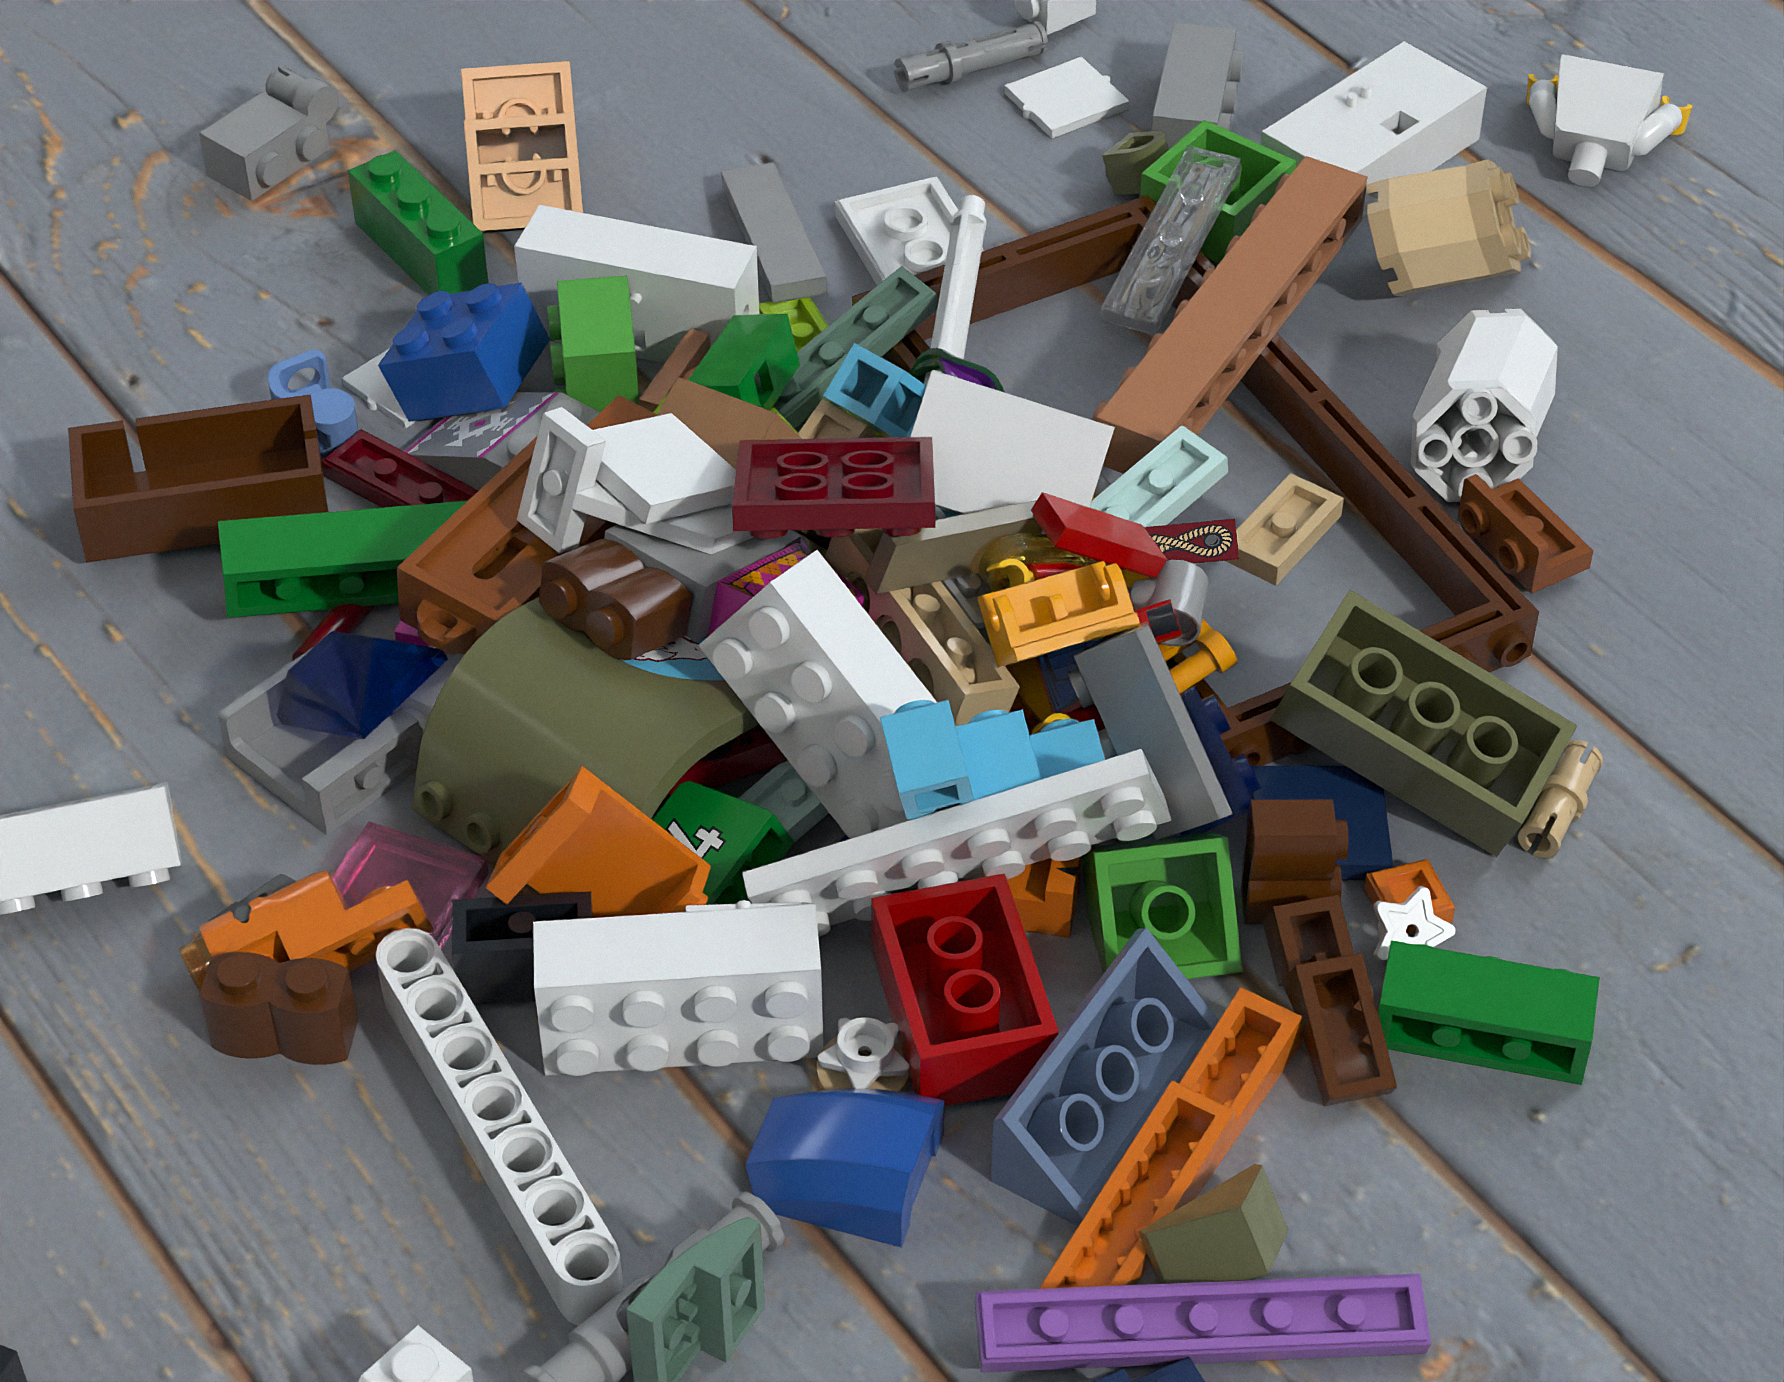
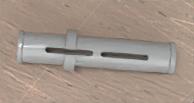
M1034 21L1017 28L996 32L962 43L952 44V42L946 41L937 44L934 50L927 51L926 53L896 59L894 66L896 68L902 67V69H895L894 74L898 86L904 92L935 82L945 81L946 84L960 81L963 75L970 74L971 72L1003 65L1025 57L1045 54L1048 49L1045 43H1048V38L1043 25L1039 21Z

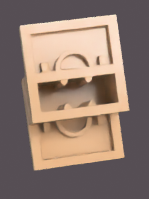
M570 61L461 69L465 110L464 131L473 224L480 231L525 228L539 205L583 213Z

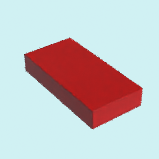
M1041 492L1031 509L1033 517L1055 548L1099 562L1104 561L1109 565L1116 563L1121 569L1150 578H1156L1168 560L1141 524Z

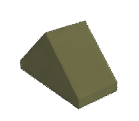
M1254 1164L1138 1231L1159 1283L1173 1284L1244 1281L1269 1274L1289 1230L1263 1166Z

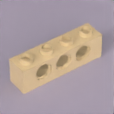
M855 529V532L851 535L832 537L824 559L832 569L862 591L864 610L937 702L949 700L955 726L968 724L972 717L989 710H1005L1009 713L1020 688L1019 684L1005 666L997 667L992 648L941 581L876 594L864 578L882 536V529Z

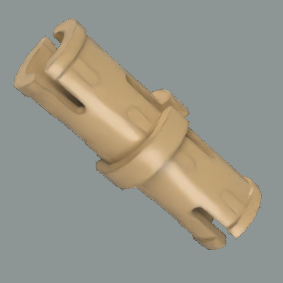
M1573 740L1568 742L1552 775L1549 776L1537 797L1534 809L1525 825L1519 831L1518 841L1525 851L1530 849L1537 834L1542 835V839L1533 854L1536 857L1550 858L1557 854L1570 823L1580 818L1588 804L1586 792L1596 773L1602 767L1603 757L1594 746L1585 763L1582 764L1580 758L1588 745L1586 741Z

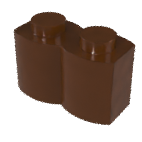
M599 539L543 562L539 603L543 609L567 628L585 631L592 642L608 655L621 660H632L687 635L692 599L690 592L670 573L659 568L645 567L640 559L624 545L609 539Z
M1333 799L1250 800L1246 827V845L1241 872L1244 924H1263L1262 921L1273 906L1339 895L1341 901L1340 864L1335 863L1336 860H1347L1348 825L1346 820L1335 819Z
M232 952L211 957L199 997L212 1048L225 1055L248 1059L264 1058L280 1053L290 1060L311 1065L334 1064L348 1060L358 1024V1017L349 970L332 961L316 958L294 959L279 963L270 957L249 952Z

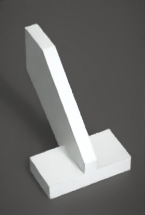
M563 407L543 413L517 521L559 554L579 546L587 514L708 554L717 553L753 538V536L749 535L748 531H733L732 504L644 524L596 480L606 440Z

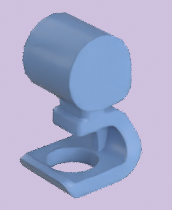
M309 350L278 362L269 369L268 384L271 400L311 394L321 457L326 458L359 431L353 397L346 391L330 388L327 360L322 352ZM308 367L315 369L314 377L306 386L299 389L288 388L290 378L297 371Z

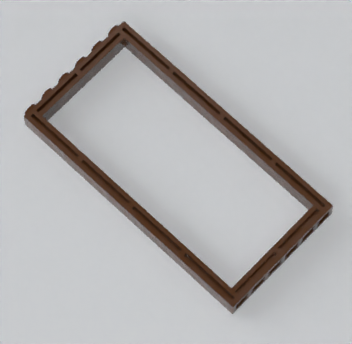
M1146 195L981 252L970 324L1135 266L1142 271L1149 264L1147 259L1149 253L1158 249L1159 240L1149 246L1150 242L1161 235L1171 219ZM1177 226L1171 232L1167 254L1156 267L1144 275L1147 279L1152 278L1157 272L1161 271L1166 266H1162L1163 264L1175 260L1180 255L1188 237L1181 232L1176 246H1174L1180 230ZM1195 245L1190 258L1185 264L1182 275L1180 276L1181 267L1173 271L1175 283L1166 300L1175 310H1177L1183 300L1190 301L1198 291L1207 269L1210 267L1216 268ZM1156 253L1152 256L1151 261L1155 258ZM945 265L914 275L932 289L939 298ZM1158 282L1155 287L1160 293L1164 287V282ZM872 290L852 296V306ZM937 311L881 356V358L910 374L917 358L924 351L930 349L924 340L933 336ZM1276 333L1240 381L1455 615L1419 631L1489 673L1502 667L1514 666L1524 658L1531 656L1539 611L1284 339ZM1180 652L1166 661L1168 669H1172L1187 659L1186 656ZM1204 678L1180 694L1219 783L1235 777L1249 775L1251 766H1264L1288 755L1303 753L1312 747L1309 743L1270 720L1291 682L1231 707H1227Z

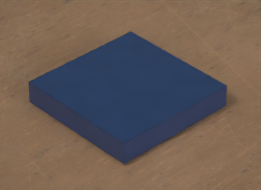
M1347 766L1250 767L1249 788L1251 800L1333 799L1335 819L1346 820L1348 825L1347 860H1336L1335 863L1340 864L1342 880H1365L1368 873L1393 867L1383 788Z

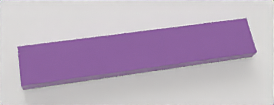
M1420 1273L977 1291L974 1301L980 1373L1171 1365L1188 1357L1195 1364L1426 1354L1431 1346Z

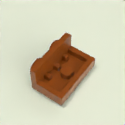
M1477 474L1464 479L1457 521L1470 537L1475 538L1497 559L1499 565L1506 573L1513 575L1531 594L1590 568L1594 550L1519 478L1494 489H1491Z

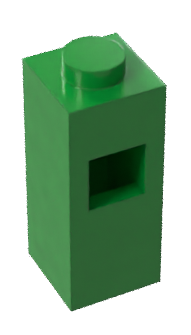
M788 314L733 315L688 380L770 411L800 366Z

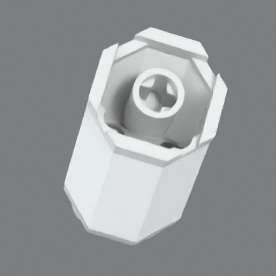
M1505 309L1507 313L1472 310L1437 343V362L1412 415L1411 465L1415 472L1447 502L1461 501L1464 479L1477 474L1491 489H1494L1517 478L1521 479L1533 467L1534 456L1537 453V435L1555 395L1558 346L1522 309Z

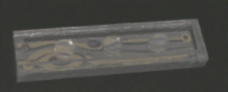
M1187 146L1101 306L1103 322L1155 335L1158 332L1241 173L1240 158Z

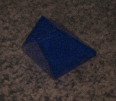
M331 631L288 670L276 716L282 725L365 739L448 660V657L444 654V650L434 647Z

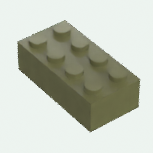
M1350 589L1270 718L1272 722L1496 857L1523 824L1578 726Z

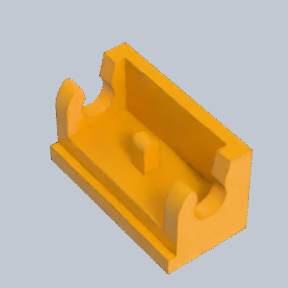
M1101 561L977 597L998 668L1140 626L1137 612L1134 613L1123 574L1116 563L1106 566L1105 562Z

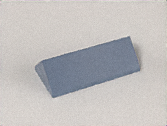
M1147 927L1135 931L993 1120L991 1182L1077 1226L1080 1225L1170 1082L1173 1080L1180 1083L1219 1021Z

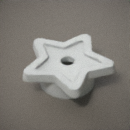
M1419 886L1404 903L1377 901L1373 906L1379 920V942L1373 954L1377 961L1388 960L1391 940L1410 944H1426L1434 947L1452 937L1456 931L1453 925L1433 914L1430 891L1424 886ZM1410 924H1413L1417 930L1413 937H1409L1406 934V928Z
M868 1017L853 1020L848 1018L839 1019L837 1043L818 1055L821 1067L846 1073L852 1087L855 1089H868L878 1076H903L909 1069L908 1062L893 1048L898 1035V1025L896 1023L884 1024L877 1019ZM862 1050H867L871 1053V1055L860 1056L859 1052Z

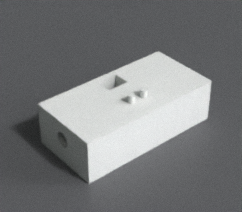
M1404 41L1264 129L1261 135V145L1296 160V167L1305 156L1368 176L1367 184L1393 177L1429 172L1479 140L1487 87ZM1367 186L1363 216L1367 214V204L1378 201L1377 198L1367 194Z
M544 205L537 207L514 246L518 283H522L549 337L547 306L559 305L557 281L627 275L636 358L660 363L667 361L684 335L691 328L709 333L711 348L733 315L759 314L757 246Z

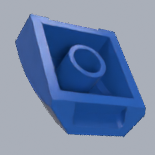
M855 1088L819 1090L773 1098L745 1164L753 1194L762 1199L775 1215L902 1248L910 1226L913 1205L931 1157H936L944 1135V1100L912 1093Z

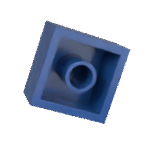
M487 283L471 291L449 294L447 291H437L426 296L418 303L417 311L405 328L395 335L392 346L382 358L378 367L409 422L503 409L507 406L550 341V337L522 283L502 286Z

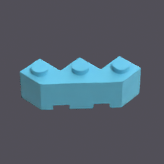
M930 700L912 701L897 708L894 714L880 717L906 819L911 820L935 813L937 810L952 808L1105 760L1094 719L1080 723L1075 719L1058 720L1044 726L1040 733L1029 735L1023 709L1011 713L1005 710H989L972 717L968 724L955 727L949 700L937 703Z

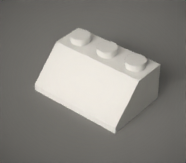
M168 782L0 815V915L36 907L33 895L61 890L62 900L71 901L102 894L101 881L128 876L130 888L170 880L168 868L180 866L182 861Z

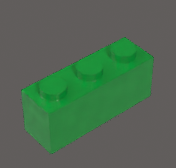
M396 150L385 155L376 156L364 164L347 170L355 223L428 295L437 291H447L449 294L471 291L480 285L489 283L483 233Z
M1391 940L1378 1015L1388 1050L1582 1085L1593 1040L1600 977L1574 973L1566 969H1551L1506 961L1493 956L1484 957L1438 949L1426 944H1410Z

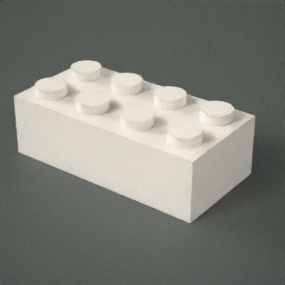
M816 550L766 585L698 646L839 824L844 833L852 839L911 820L906 819L880 717L894 714L897 708L912 701L930 700L934 703H937V701L820 552Z
M816 904L533 922L534 991L545 1075L567 1074L583 1076L592 1072L635 1069L654 1071L665 1067L695 1065L720 1067L731 1063L770 1060L792 1062L802 1058L818 1057L823 1049L822 980Z

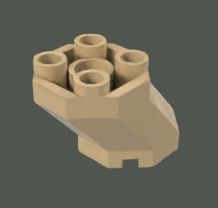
M1488 159L1464 166L1393 177L1367 184V194L1378 199L1377 202L1367 204V216L1377 259L1382 271L1394 268L1398 280L1388 282L1393 295L1404 297L1423 291L1504 277L1521 272L1520 261L1531 259V249L1525 228L1523 226L1516 228L1511 206L1519 204L1518 192L1511 172L1503 173L1501 167H1497L1496 163Z

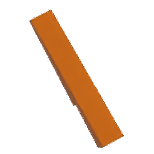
M1242 987L1239 988L1180 1083L1172 1080L1039 1289L1138 1284L1151 1265L1138 1231L1197 1198L1302 1045L1301 1015Z

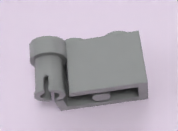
M278 66L279 72L273 69L265 83L266 93L261 92L199 132L207 176L253 201L330 150L326 123L335 114L339 103L338 92L333 86L318 78L306 79L293 72L287 66Z

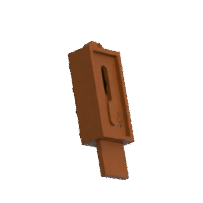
M618 395L586 426L594 430L655 417L657 414ZM537 436L397 567L400 621L417 629L421 641L424 640L428 645L444 650V654L455 655L461 653L465 655L472 645L497 621L516 608L538 598L543 562L572 551L569 550L559 554L517 521ZM587 514L577 548L599 539H604L605 531L618 524Z

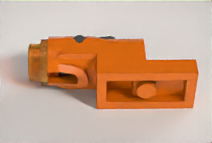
M325 870L310 874L298 881L284 874L277 875L240 902H234L208 920L207 923L199 926L200 929L192 933L193 941L180 946L179 950L192 980L198 990L201 991L211 957L232 952H249L270 957L279 963L302 958L324 959L338 963L350 972L376 959L375 954L378 944L390 933L405 928L420 929L428 933L434 930L408 879L395 886L377 888L368 893L361 903L348 908L340 890L328 871Z

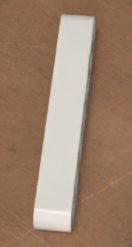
M405 928L396 930L382 939L377 946L375 954L385 1007L559 1311L569 1322L578 1326L623 1290L620 1253L617 1244L436 940L429 933L420 929ZM562 1223L561 1225L550 1226L553 1224ZM587 1277H598L588 1281L580 1280ZM622 1304L621 1306H619V1308H618V1310H617V1315H618V1313L620 1312V1310L622 1309L623 1304Z

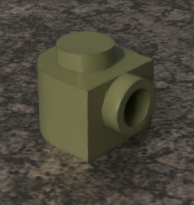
M1146 131L1129 133L1102 155L1106 176L1112 186L1114 195L1137 194L1138 198H1140L1142 172L1169 150L1164 132Z

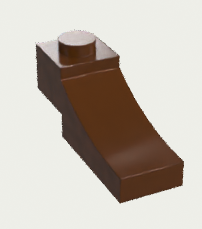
M1339 895L1273 906L1262 922L1279 986L1284 987L1294 1013L1302 1016V1034L1316 1075L1323 1105L1329 1106L1391 1094L1397 1088L1363 954H1354Z

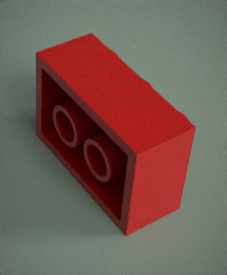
M1005 873L871 898V951L893 1023H896L899 1028L897 1037L903 1057L909 1064L908 1074L914 1094L944 1100V1106L1014 1093L1057 1037L1059 1030Z

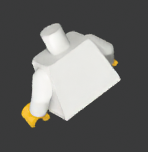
M1564 54L1561 55L1559 74L1553 75L1552 80H1538L1534 78L1535 74H1529L1527 81L1526 103L1532 110L1541 134L1553 139V156L1557 159L1571 161L1568 179L1582 187L1598 185L1603 168L1617 171L1627 170L1635 155H1646L1669 135L1683 134L1693 105L1687 104L1686 107H1677L1674 104H1670V97L1665 95L1662 96L1659 105L1664 73Z

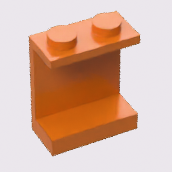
M581 766L500 854L485 888L506 904L526 884L530 885L540 894L591 891L594 918L685 912L686 905H706L708 896L703 893V889L711 865L585 767Z

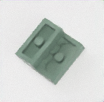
M747 1216L701 1239L663 1268L629 1305L626 1311L634 1382H678L701 1350L724 1362L729 1360L765 1309L761 1222Z

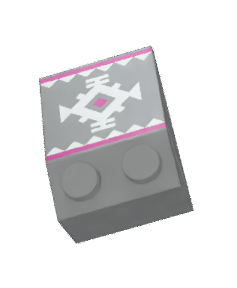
M515 392L507 406L503 409L444 417L407 447L404 452L479 491L538 435L543 413L563 407L582 423L588 425L600 412L562 392Z

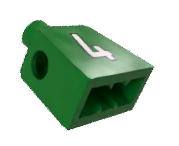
M692 781L679 784L667 802L659 805L652 817L655 823L711 865L703 889V893L708 896L706 905L737 904V902L742 900L750 902L742 872L781 861L794 843V840L776 816L769 810Z

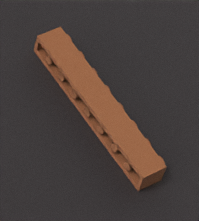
M1308 156L1303 158L1291 175L1284 174L1274 196L1267 205L1260 204L1257 207L1250 226L1242 236L1236 235L1232 238L1227 247L1225 257L1218 266L1207 269L1198 291L1190 301L1183 300L1175 312L1173 322L1165 332L1154 335L1147 348L1145 357L1137 367L1131 366L1126 370L1120 381L1119 388L1108 402L1102 401L1097 406L1091 420L1115 427L1103 463L1104 467L1124 474L1181 425L1197 436L1362 222L1368 176Z

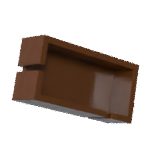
M311 394L135 418L146 470L142 472L134 471L123 420L68 428L73 510L86 562L220 543L218 521L329 512Z

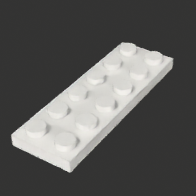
M1138 749L742 873L747 896L753 904L801 902V905L816 904L818 937L830 931L831 925L853 918L862 921L871 920V898L1004 873L1006 878L1010 879L1021 874L1025 870L1026 865L1048 858L1056 861L1075 859L1086 854L1091 849V845L1114 838L1122 841L1140 839L1153 833L1157 828L1156 825L1172 820L1165 796L1142 749Z

